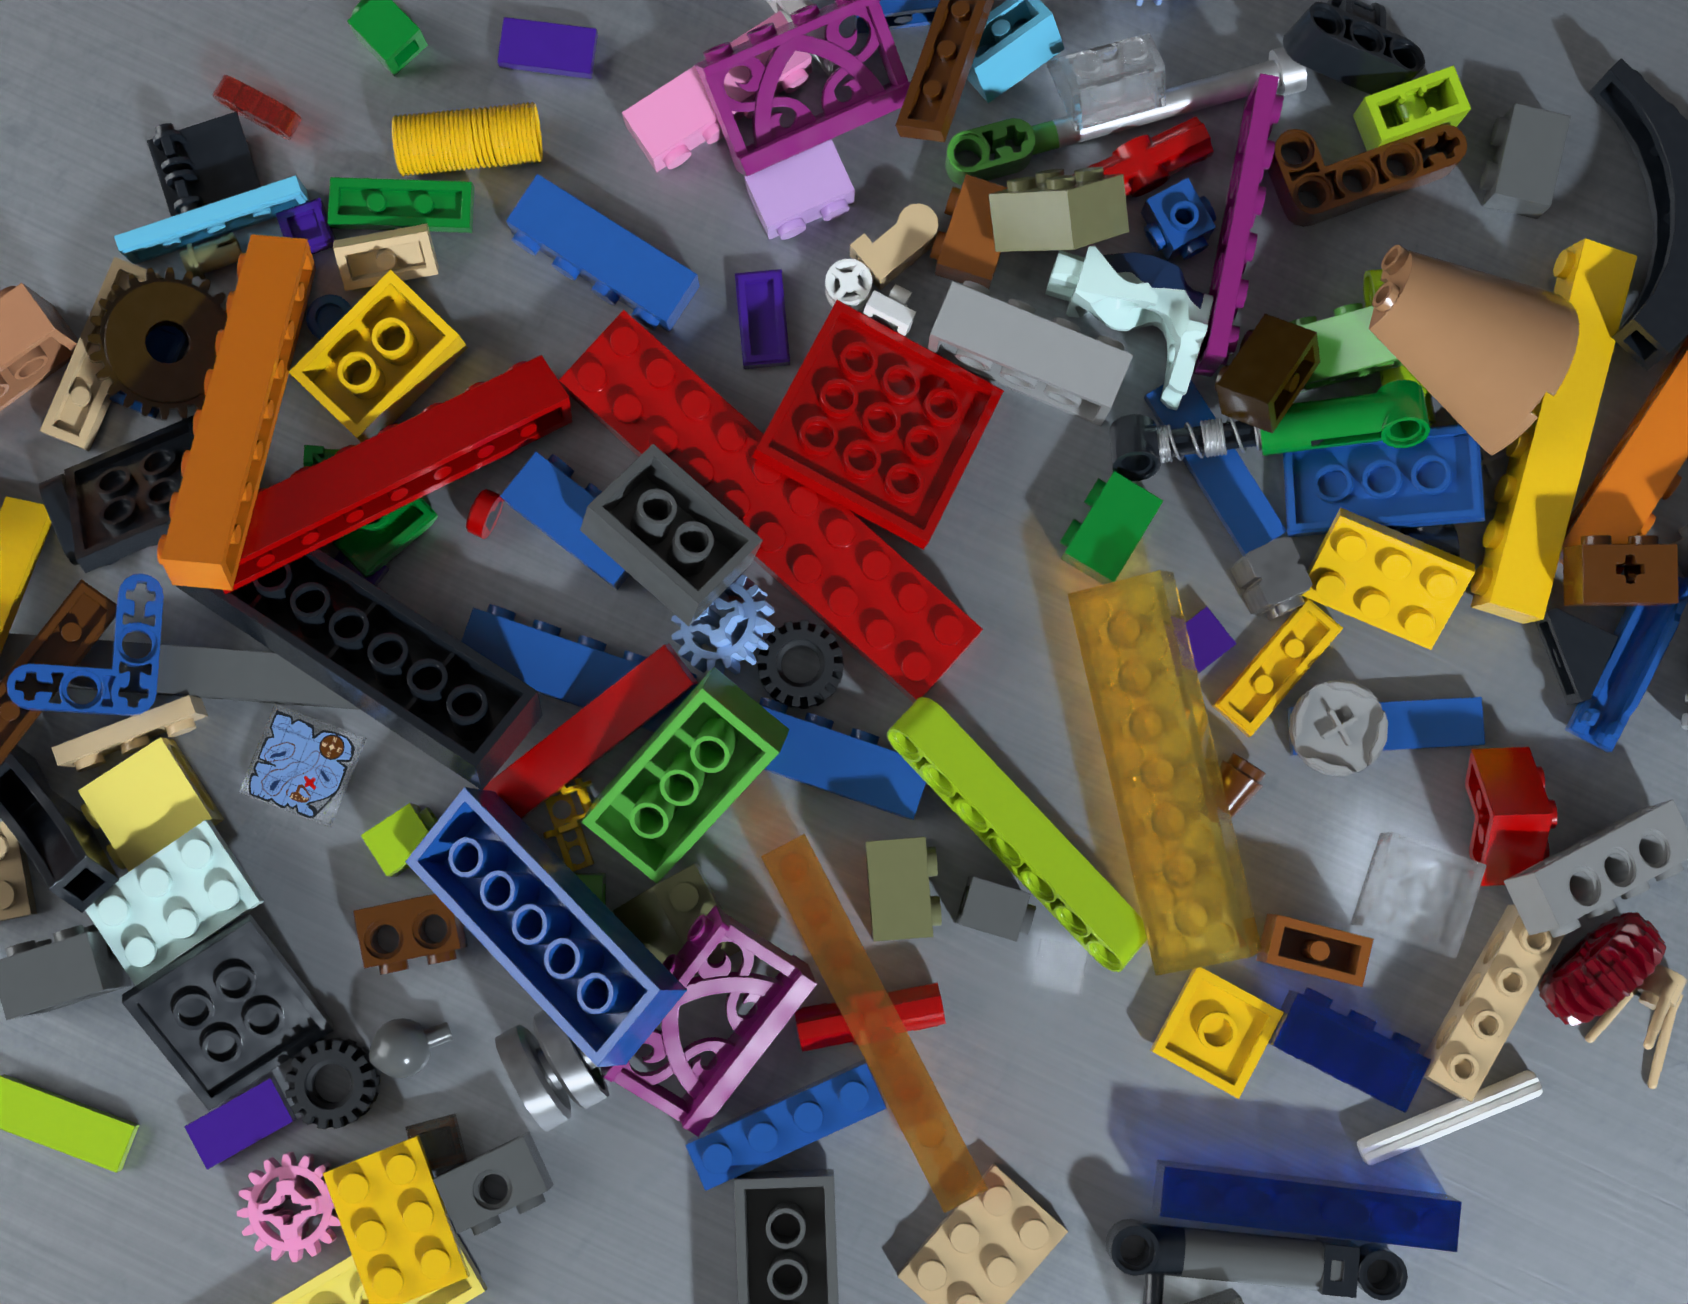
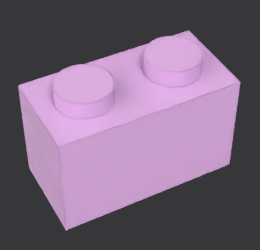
M832 139L750 176H744L746 191L769 240L780 236L782 240L792 238L807 228L805 224L823 217L824 221L838 218L849 211L848 205L854 203L855 189Z

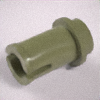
M231 232L229 235L195 247L192 243L187 244V249L179 253L186 272L191 271L193 272V278L199 276L203 280L206 279L205 273L238 262L242 250L234 232Z

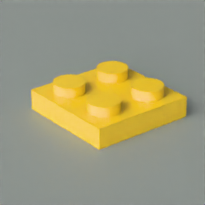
M1195 965L1150 1051L1239 1099L1284 1012L1199 965Z

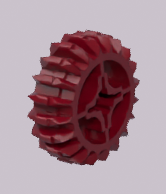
M1627 912L1620 916H1614L1607 923H1601L1591 933L1588 932L1583 939L1577 942L1552 965V969L1544 975L1543 981L1540 983L1538 989L1540 992L1539 996L1544 1000L1545 1006L1555 1017H1559L1565 1025L1576 1026L1588 1023L1594 1017L1602 1016L1611 1007H1616L1621 1000L1630 996L1634 989L1642 985L1647 976L1654 973L1655 967L1661 963L1665 953V942L1649 920H1645L1638 912Z

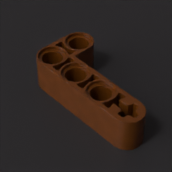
M1448 124L1438 125L1325 166L1313 137L1304 130L1290 129L1282 133L1276 140L1272 162L1267 171L1288 220L1295 225L1306 227L1442 179L1450 174L1466 154L1467 141L1462 131L1457 127ZM1433 147H1435L1437 152H1441L1428 156L1423 163V158L1429 154ZM1287 148L1295 150L1299 153L1302 163L1296 165L1289 164L1283 159L1281 150ZM1442 151H1446L1448 156L1446 157ZM1396 160L1400 162L1405 168L1406 176H1397L1391 173L1386 161ZM1353 176L1357 178L1362 184V191L1353 192L1348 190L1343 184L1342 177ZM1303 191L1312 193L1317 198L1319 207H1305L1301 204L1298 193Z

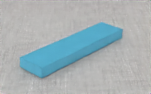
M295 175L115 235L114 238L119 252L130 262L138 264L186 248L189 243L195 245L276 218L275 213L309 202L310 198L307 189Z

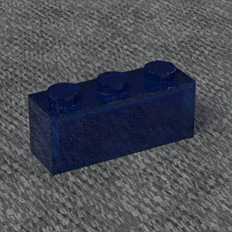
M1306 987L1303 994L1289 990L1280 1008L1284 1014L1268 1044L1380 1102L1406 1113L1431 1062V1059L1418 1053L1421 1044L1395 1031L1391 1039L1374 1031L1377 1022L1352 1009H1350L1346 1017L1330 1009L1333 999L1309 987Z

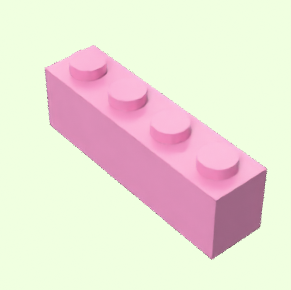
M779 11L751 30L768 23H774L775 28H778L789 22L782 12ZM749 31L730 42L732 48L748 41L747 33ZM773 49L754 57L765 65ZM794 52L782 71L774 96L782 91L792 93L808 81L809 74L812 73V56L810 53ZM695 66L622 112L626 128L656 173L665 167L674 169L680 166L691 156L690 151L706 141L708 144H712L724 137ZM746 66L733 67L728 71L724 79V89L727 95L739 102L753 101L756 92L745 91L735 83H745L749 80L750 71ZM732 111L735 121L744 116L747 119L752 118L753 111Z

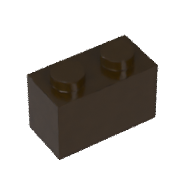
M1264 314L1255 329L1248 330L1244 335L1239 352L1231 364L1223 366L1217 376L1215 390L1218 393L1221 414L1273 434L1320 363L1317 332Z

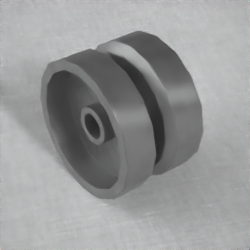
M542 1010L533 1017V1027L537 1039L527 1028L519 1024L495 1037V1044L501 1062L520 1099L538 1125L548 1132L571 1118V1104L568 1095L578 1106L588 1109L607 1098L609 1091L600 1068L596 1067L552 1018Z

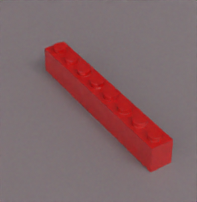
M539 355L529 361H521L512 365L507 372L486 382H477L468 387L464 393L443 403L431 404L422 413L400 424L388 425L377 435L357 445L345 446L337 451L334 456L314 466L302 467L296 470L289 478L269 488H260L233 589L223 590L224 594L226 595L572 423L569 395L543 356Z

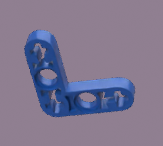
M142 573L131 575L120 585L116 603L112 669L24 664L14 669L9 675L7 692L11 701L20 708L40 711L137 716L148 711L155 702L157 695L164 600L163 588L160 583L152 576ZM137 584H145L146 592L154 594L155 600L146 602L143 619L153 617L154 626L141 622L123 624V615L131 618L134 617L135 602L131 599H126V592H133ZM139 631L149 637L152 647L147 656L135 659L125 654L122 648V641L128 633ZM120 663L134 668L151 666L150 675L142 672L139 673V689L147 690L148 696L147 698L139 699L137 707H129L127 698L119 697V689L127 688L130 681V671L119 672ZM27 673L36 674L37 682L53 684L51 674H63L59 686L61 703L49 702L52 692H36L34 700H24L23 691L15 690V683L24 681ZM85 676L94 681L97 686V694L93 701L87 704H78L69 698L67 686L72 679Z

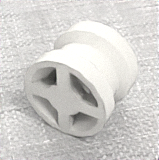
M845 258L835 262L829 268L825 279V294L829 304L833 307L836 300H839L857 311H861L866 306L872 295V276L864 263L856 259ZM853 291H854L855 293H857V295L854 294V293H852V294H846V292H853Z

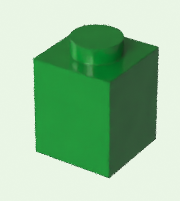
M361 0L353 9L352 17L347 20L356 38L393 76L398 74L428 46L420 28L392 0Z

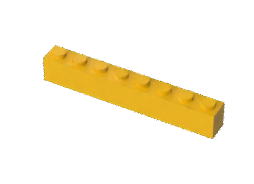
M1584 238L1564 249L1556 259L1553 275L1557 279L1553 292L1561 295L1576 309L1579 320L1578 343L1569 370L1554 396L1547 392L1544 394L1541 402L1532 410L1538 418L1506 448V454L1510 458L1506 474L1500 478L1495 489L1494 499L1498 504L1494 519L1489 522L1483 535L1482 544L1486 547L1482 565L1476 569L1471 580L1470 589L1474 593L1471 603L1472 608L1522 624L1544 620L1615 345V340L1612 337L1620 326L1637 256Z

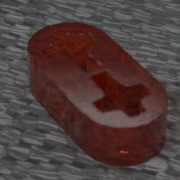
M223 75L212 94V97L233 112L237 111L238 115L287 140L292 139L302 121V118L284 104L228 75Z

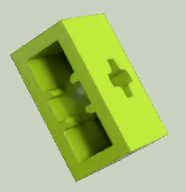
M1453 65L1365 97L1354 112L1353 117L1365 148L1369 151L1438 125L1448 124L1457 127L1471 110V107Z

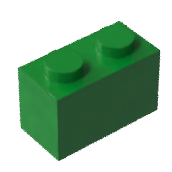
M1115 471L1107 482L1098 478L1084 501L1085 504L1091 507L1082 523L1073 519L1059 542L1067 547L1061 560L1110 588L1121 573L1164 500Z

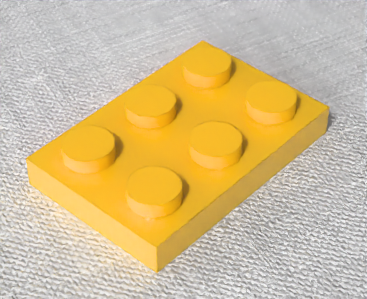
M1340 507L1307 570L1313 585L1302 596L1431 650L1474 576L1475 564Z
M419 1135L322 1173L369 1304H403L470 1276L445 1205L433 1181L434 1175Z

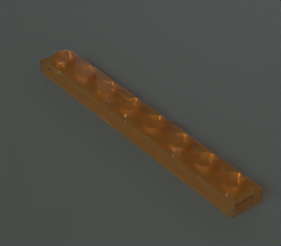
M803 834L762 855L761 858L943 1212L946 1213L989 1190L806 835Z

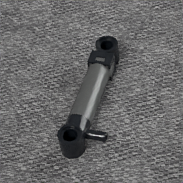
M1124 1219L1115 1223L1108 1231L1105 1241L1107 1253L1116 1267L1123 1273L1132 1276L1145 1274L1143 1304H1162L1165 1275L1317 1290L1321 1295L1350 1298L1357 1297L1358 1286L1370 1297L1381 1301L1391 1300L1400 1295L1408 1279L1407 1268L1403 1260L1385 1246L1377 1243H1367L1359 1247L1350 1240L1316 1237V1240L1149 1224L1134 1219ZM1131 1235L1143 1237L1145 1247L1140 1256L1133 1259L1121 1256L1120 1247L1125 1238ZM1377 1260H1385L1388 1266L1387 1275L1378 1283H1370L1367 1276L1369 1266Z

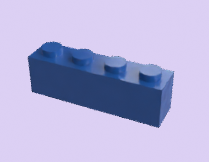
M539 174L535 176L506 220L511 232L514 234L512 241L534 256H536L538 251H541L554 259L551 265L561 274L574 281L578 276H581L594 285L591 289L594 294L614 306L618 300L633 309L631 316L636 321L655 331L657 326H660L670 333L700 287L698 275Z
M864 1059L701 1133L699 1137L694 1136L687 1141L685 1146L705 1191L883 1111L887 1107L869 1064Z

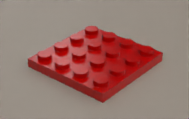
M836 300L756 447L752 458L924 550L1004 390Z

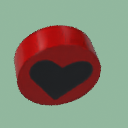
M485 489L477 495L467 517V532L482 539H486L490 535L502 511L504 500L500 497L501 494Z

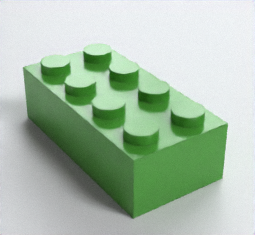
M713 667L600 792L583 818L582 823L657 884L780 753L790 729L718 669Z

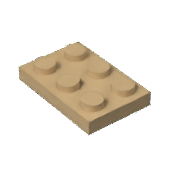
M993 1163L897 1272V1277L927 1304H1006L1068 1233V1230Z

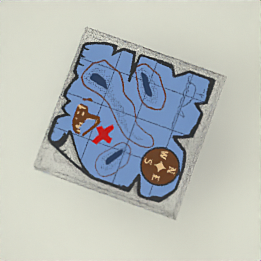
M274 703L239 793L332 828L367 738Z

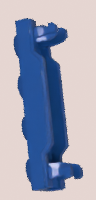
M1678 576V604L1626 607L1613 635L1618 636V639L1592 697L1577 704L1564 729L1565 731L1605 752L1613 751L1630 716L1643 698L1679 626L1681 615L1688 603L1687 577Z

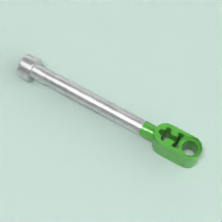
M1284 47L1271 50L1269 52V61L1037 125L1030 126L1029 123L1022 119L1010 118L957 133L948 144L945 161L946 173L958 185H963L966 174L989 181L1018 173L1028 166L1032 155L1247 97L1260 73L1279 77L1278 94L1286 96L1306 90L1307 87L1306 67L1293 61ZM1012 140L1014 146H1021L1020 151L1013 153L1010 146H1005V141ZM968 150L974 152L980 161L974 166L965 167L956 161L955 155L961 151ZM992 153H995L994 160L989 159Z

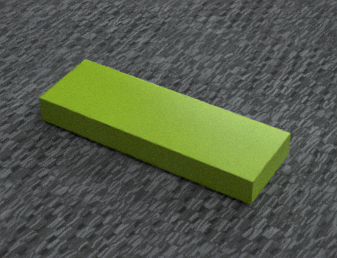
M0 1075L1 1130L115 1173L122 1171L139 1124L9 1075Z

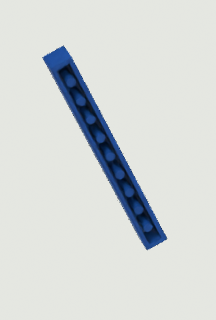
M492 604L488 605L486 612L473 607L461 642L537 690L538 693L581 708L588 705L647 658L627 650L624 651L622 658L604 652L607 646L606 643L583 635H579L577 643L559 637L561 628L534 619L532 627L514 621L515 612ZM691 672V674L696 679L698 675ZM698 684L641 728L655 733ZM761 697L759 704L790 729L780 753L764 769L765 771L909 820H914L926 782L897 751L878 746L880 737L852 728L850 736L832 730L834 724L832 720L808 712L805 719L802 720L787 715V705Z

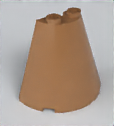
M1401 245L1393 246L1386 253L1381 263V268L1383 269L1381 281L1385 284L1378 289L1373 297L1372 306L1374 309L1369 330L1487 453L1494 455L1511 444L1538 418L1532 410L1541 402L1546 392L1554 396L1562 384L1572 363L1578 343L1579 320L1576 309L1569 301L1554 292L1410 251Z

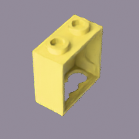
M158 738L78 790L85 802L81 805L84 816L95 829L101 827L110 841L106 848L111 859L120 869L124 870L127 868L128 872L204 820H211L214 826L224 820L173 739Z

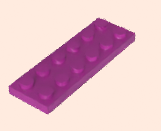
M1260 73L1244 104L1208 292L1209 295L1213 296V303L1208 328L1198 353L1193 374L1212 377L1220 365L1227 364L1229 355H1234L1238 344L1240 326L1232 324L1236 318L1238 308H1243L1247 296L1249 280L1241 279L1244 274L1247 262H1251L1253 259L1258 234L1250 232V229L1254 225L1256 215L1260 216L1263 209L1266 187L1259 186V183L1262 181L1264 170H1269L1275 148V141L1267 139L1270 137L1273 123L1277 124L1279 121L1284 95L1276 94L1279 81L1278 76Z

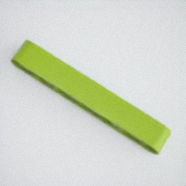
M919 697L887 731V738L892 747L1099 964L1113 972H1121L1151 936V930L1147 923L937 702L927 697Z

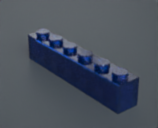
M1157 1160L1152 1209L1160 1217L1457 1252L1462 1202L1448 1194Z

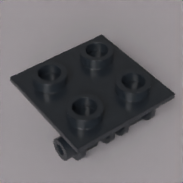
M237 111L180 130H175L171 123L161 124L155 127L156 135L153 139L147 140L171 217L261 187Z

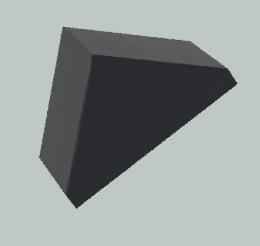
M1558 608L1547 610L1544 620L1535 621L1566 704L1570 705L1591 699L1618 636Z

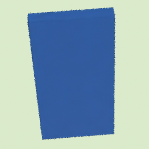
M1460 424L1430 427L1429 436L1423 442L1408 448H1394L1386 445L1383 441L1283 453L1287 535L1289 537L1327 534L1340 507L1391 529L1485 521L1481 447Z

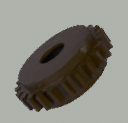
M167 267L165 278H157L154 270L147 268L146 281L139 282L138 278L131 273L128 275L130 288L124 290L117 284L111 286L116 299L112 303L101 298L98 304L106 312L105 316H91L90 319L91 324L100 328V334H91L87 337L88 343L98 345L100 351L89 355L90 362L103 363L104 366L96 374L97 380L102 381L110 378L113 384L108 389L107 394L113 397L122 392L126 395L123 407L128 410L137 402L142 405L141 416L145 418L150 414L151 409L154 408L159 409L161 421H167L170 410H177L180 418L185 420L188 415L187 407L194 405L197 410L202 409L204 404L203 400L206 397L204 391L205 375L208 369L214 368L217 357L215 350L216 336L220 329H225L228 318L226 310H223L220 306L224 302L226 294L221 292L214 297L208 294L211 281L208 279L203 281L199 287L192 284L193 272L187 271L183 279L179 280L175 279L173 267ZM172 326L185 335L189 345L185 357L178 362L170 364L161 363L152 358L147 352L145 340L148 334L156 327Z

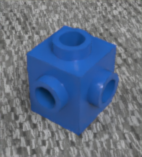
M1189 178L1146 199L1140 212L1147 224L1144 226V232L1148 242L1156 252L1162 250L1167 261L1180 254L1183 260H1187L1205 250L1209 246L1207 240H1209L1216 228L1214 224L1216 214L1211 203L1205 196H1198Z

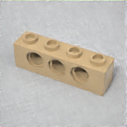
M1508 905L1416 1068L1415 1073L1454 1096L1472 1102L1565 935L1553 938L1550 931L1529 935L1516 906Z

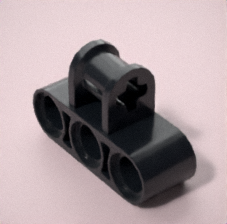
M1329 0L1328 3L1315 2L1283 37L1284 49L1293 61L1370 95L1411 81L1425 66L1424 55L1414 42L1386 29V10L1379 3L1369 5L1360 0Z

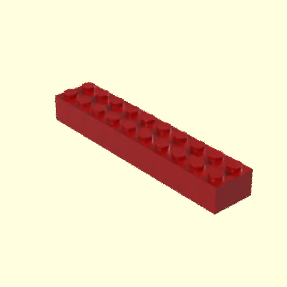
M624 309L559 379L567 394L634 454L640 457L654 444L757 534L763 541L753 560L913 703L919 697L926 696L981 634L983 628L849 509L752 458L764 434Z

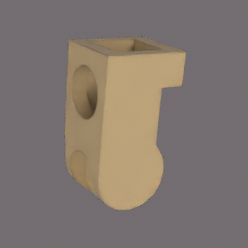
M920 203L911 204L901 211L897 223L873 243L865 233L851 243L850 257L865 264L870 270L872 283L880 291L933 246L939 226L938 217L934 210L927 205Z

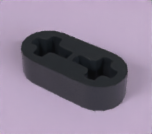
M60 474L39 483V491L60 545L69 561L76 566L79 564L75 557L65 475Z

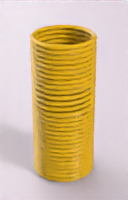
M533 101L531 104L529 102L526 104L524 102L522 104L518 103L517 105L513 103L512 106L510 104L507 106L505 104L503 106L499 105L498 107L494 105L493 107L490 106L489 109L485 106L483 109L481 107L478 109L474 107L472 110L470 108L460 109V111L452 109L446 112L444 110L441 112H427V114L419 112L413 115L408 114V116L400 114L392 118L394 156L398 171L403 177L410 174L412 176L414 174L418 175L419 173L421 175L424 173L428 174L429 172L432 174L438 171L446 173L447 171H460L461 169L465 171L472 168L474 170L475 168L480 169V167L486 168V166L491 168L492 165L496 168L498 165L500 167H503V165L507 167L508 164L511 166L513 164L517 165L518 163L526 165L527 162L535 164L543 160L537 106Z

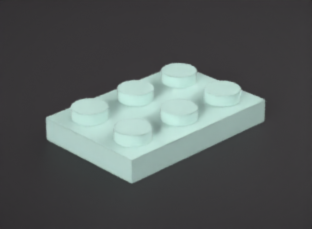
M204 820L119 878L118 882L85 911L136 986L216 935L264 902V900L211 820Z

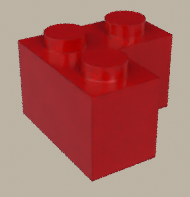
M1530 747L1471 749L1465 779V787L1475 815L1469 855L1479 886L1505 885L1504 880L1550 856L1548 836L1550 829H1555L1557 826V806L1553 799H1548L1544 770L1541 766H1536Z

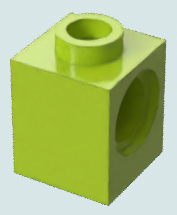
M409 803L363 833L361 837L386 876L397 877L410 868L405 861L438 819L429 807L421 810L419 805Z

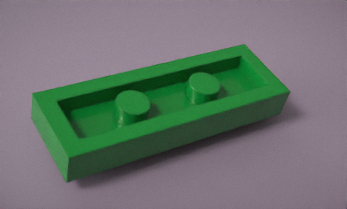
M330 177L328 225L332 229L394 230L428 223L430 232L472 233L475 187L472 182Z

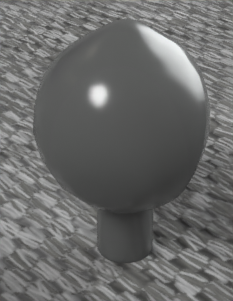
M393 1019L379 1028L373 1037L369 1051V1061L373 1066L390 1077L406 1078L420 1072L427 1064L431 1056L430 1048L453 1040L449 1025L445 1022L423 1030L421 1024L412 1019Z

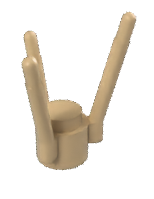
M1658 964L1655 967L1654 973L1647 976L1642 985L1634 989L1630 996L1621 1000L1616 1007L1613 1006L1598 1019L1592 1029L1586 1034L1585 1041L1588 1043L1594 1042L1637 992H1640L1641 996L1638 1001L1654 1010L1643 1043L1644 1048L1647 1050L1652 1049L1659 1034L1647 1082L1648 1088L1655 1089L1662 1072L1675 1016L1684 997L1682 992L1687 979L1681 974Z

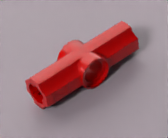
M1195 116L1151 138L1148 134L1138 136L1119 146L1113 151L1112 156L1087 168L1103 167L1104 175L1123 174L1126 196L1131 194L1132 197H1139L1163 185L1170 179L1171 175L1211 157L1214 150L1211 144V137L1204 123Z
M938 982L887 992V989H877L845 996L842 1001L802 1007V1009H797L795 1012L802 1052L851 1042L853 1045L875 1043L895 1038L896 1033L917 1031L946 1024Z

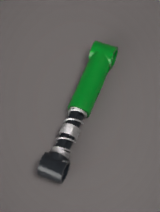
M1396 380L1381 386L1376 393L1293 403L1273 434L1241 421L1234 422L1231 417L1227 418L1226 423H1222L1221 418L1208 421L1201 420L1200 426L1191 427L1186 422L1184 428L1171 430L1169 424L1159 427L1148 416L1130 414L1118 418L1111 424L1109 437L1113 472H1117L1130 481H1141L1154 476L1160 469L1161 463H1165V461L1167 463L1169 461L1172 462L1174 456L1179 461H1182L1184 455L1197 454L1200 458L1206 455L1208 458L1209 456L1227 455V450L1240 448L1245 453L1248 447L1257 446L1258 451L1262 450L1263 456L1383 441L1386 445L1394 448H1408L1423 442L1429 436L1430 425L1422 386L1411 380Z

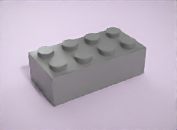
M952 281L930 333L928 343L930 351L976 376L1102 426L1113 406L1133 357V354L1124 351V344L1107 336H1098L1096 340L1079 333L1080 327L1063 318L1054 317L1050 321L1034 314L1036 310L1022 301L1009 299L1008 303L993 298L990 296V290L978 283L964 281L963 285Z

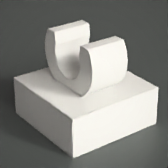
M897 284L894 285L888 297L874 290L866 303L863 314L908 337L916 315V311L907 307V302L912 292Z

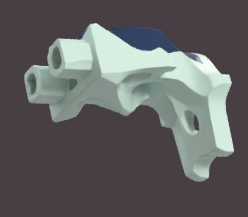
M1093 246L1088 247L1084 257L1059 250L1045 295L1069 301L1066 311L1067 316L1080 318L1090 312L1107 327L1117 331H1130L1152 325L1158 327L1164 333L1167 341V365L1160 401L1167 408L1177 411L1182 396L1187 393L1198 353L1208 328L1213 296L1189 287L1179 266L1152 255L1137 252L1102 255Z

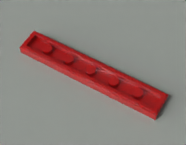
M670 643L664 644L489 781L483 790L495 791L521 819L525 818L698 683Z

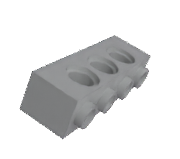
M1674 800L1641 808L1504 880V883L1529 935L1550 931L1553 938L1559 937L1578 929L1581 926L1578 918L1587 915V918H1593L1614 909L1616 905L1613 899L1619 896L1622 899H1628L1649 890L1648 880L1655 877L1656 881H1660L1682 872L1684 868L1681 862L1688 859V829Z

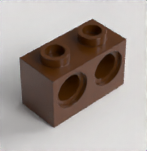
M436 894L353 910L364 969L378 966L380 975L409 969L408 959L426 956L428 965L457 959L455 950L468 946L464 924ZM433 914L442 917L447 924V934L441 942L432 941L425 933V923ZM384 925L394 927L399 934V944L392 952L383 950L377 940L378 932Z

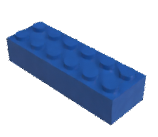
M464 787L405 861L596 1067L626 1065L687 991L677 978L495 791Z

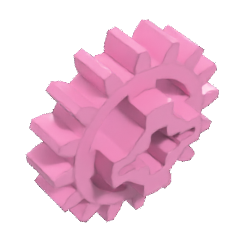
M287 1152L283 1154L281 1166L274 1157H271L263 1162L266 1174L256 1169L248 1175V1178L255 1186L245 1187L239 1191V1196L249 1201L248 1206L237 1211V1217L249 1218L250 1225L245 1227L242 1234L243 1236H248L256 1233L259 1239L254 1246V1250L257 1252L268 1245L273 1247L271 1260L277 1261L286 1251H289L291 1261L298 1262L303 1257L304 1248L313 1257L322 1251L319 1239L324 1243L330 1244L337 1238L335 1232L330 1227L341 1226L322 1174L330 1169L331 1164L326 1162L318 1168L313 1167L314 1154L308 1153L304 1155L300 1162L297 1163L294 1152ZM279 1176V1181L276 1182L277 1192L271 1198L262 1200L268 1185ZM305 1178L312 1181L320 1192L316 1193L306 1185ZM290 1198L292 1203L301 1204V1206L310 1205L295 1215L293 1210H285L284 1207L275 1208ZM323 1214L317 1229L306 1237V1232L309 1230L308 1221L312 1216ZM266 1221H269L276 1228H278L280 1230V1235L275 1233L268 1226Z

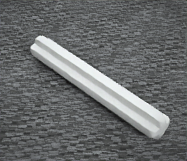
M1523 1071L1478 1090L1472 1102L1458 1098L1361 1138L1357 1141L1358 1151L1366 1164H1377L1539 1097L1543 1093L1541 1083L1533 1071Z

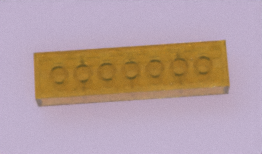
M1158 570L1068 593L1155 975L1158 976L1249 958L1262 951V946L1174 573Z

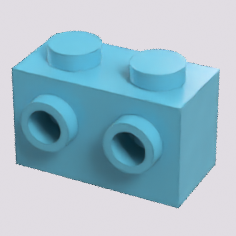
M1006 0L990 12L967 80L987 103L994 100L1065 49L1053 13L1041 0Z

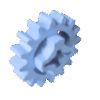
M742 574L690 626H687L676 615L672 616L671 621L681 627V630L671 635L672 640L682 646L678 651L679 655L691 662L693 667L703 673L706 670L710 672L715 667L723 674L726 667L736 675L740 673L741 661L746 660L752 665L757 663L753 654L756 648L767 650L769 645L762 639L763 634L775 631V626L765 620L766 617L775 612L774 607L764 601L768 594ZM729 596L741 597L745 602L730 601ZM701 645L714 646L717 652L706 651Z

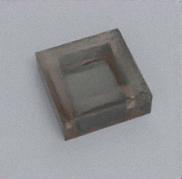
M456 1113L405 1127L408 1139L419 1135L432 1171L467 1161Z

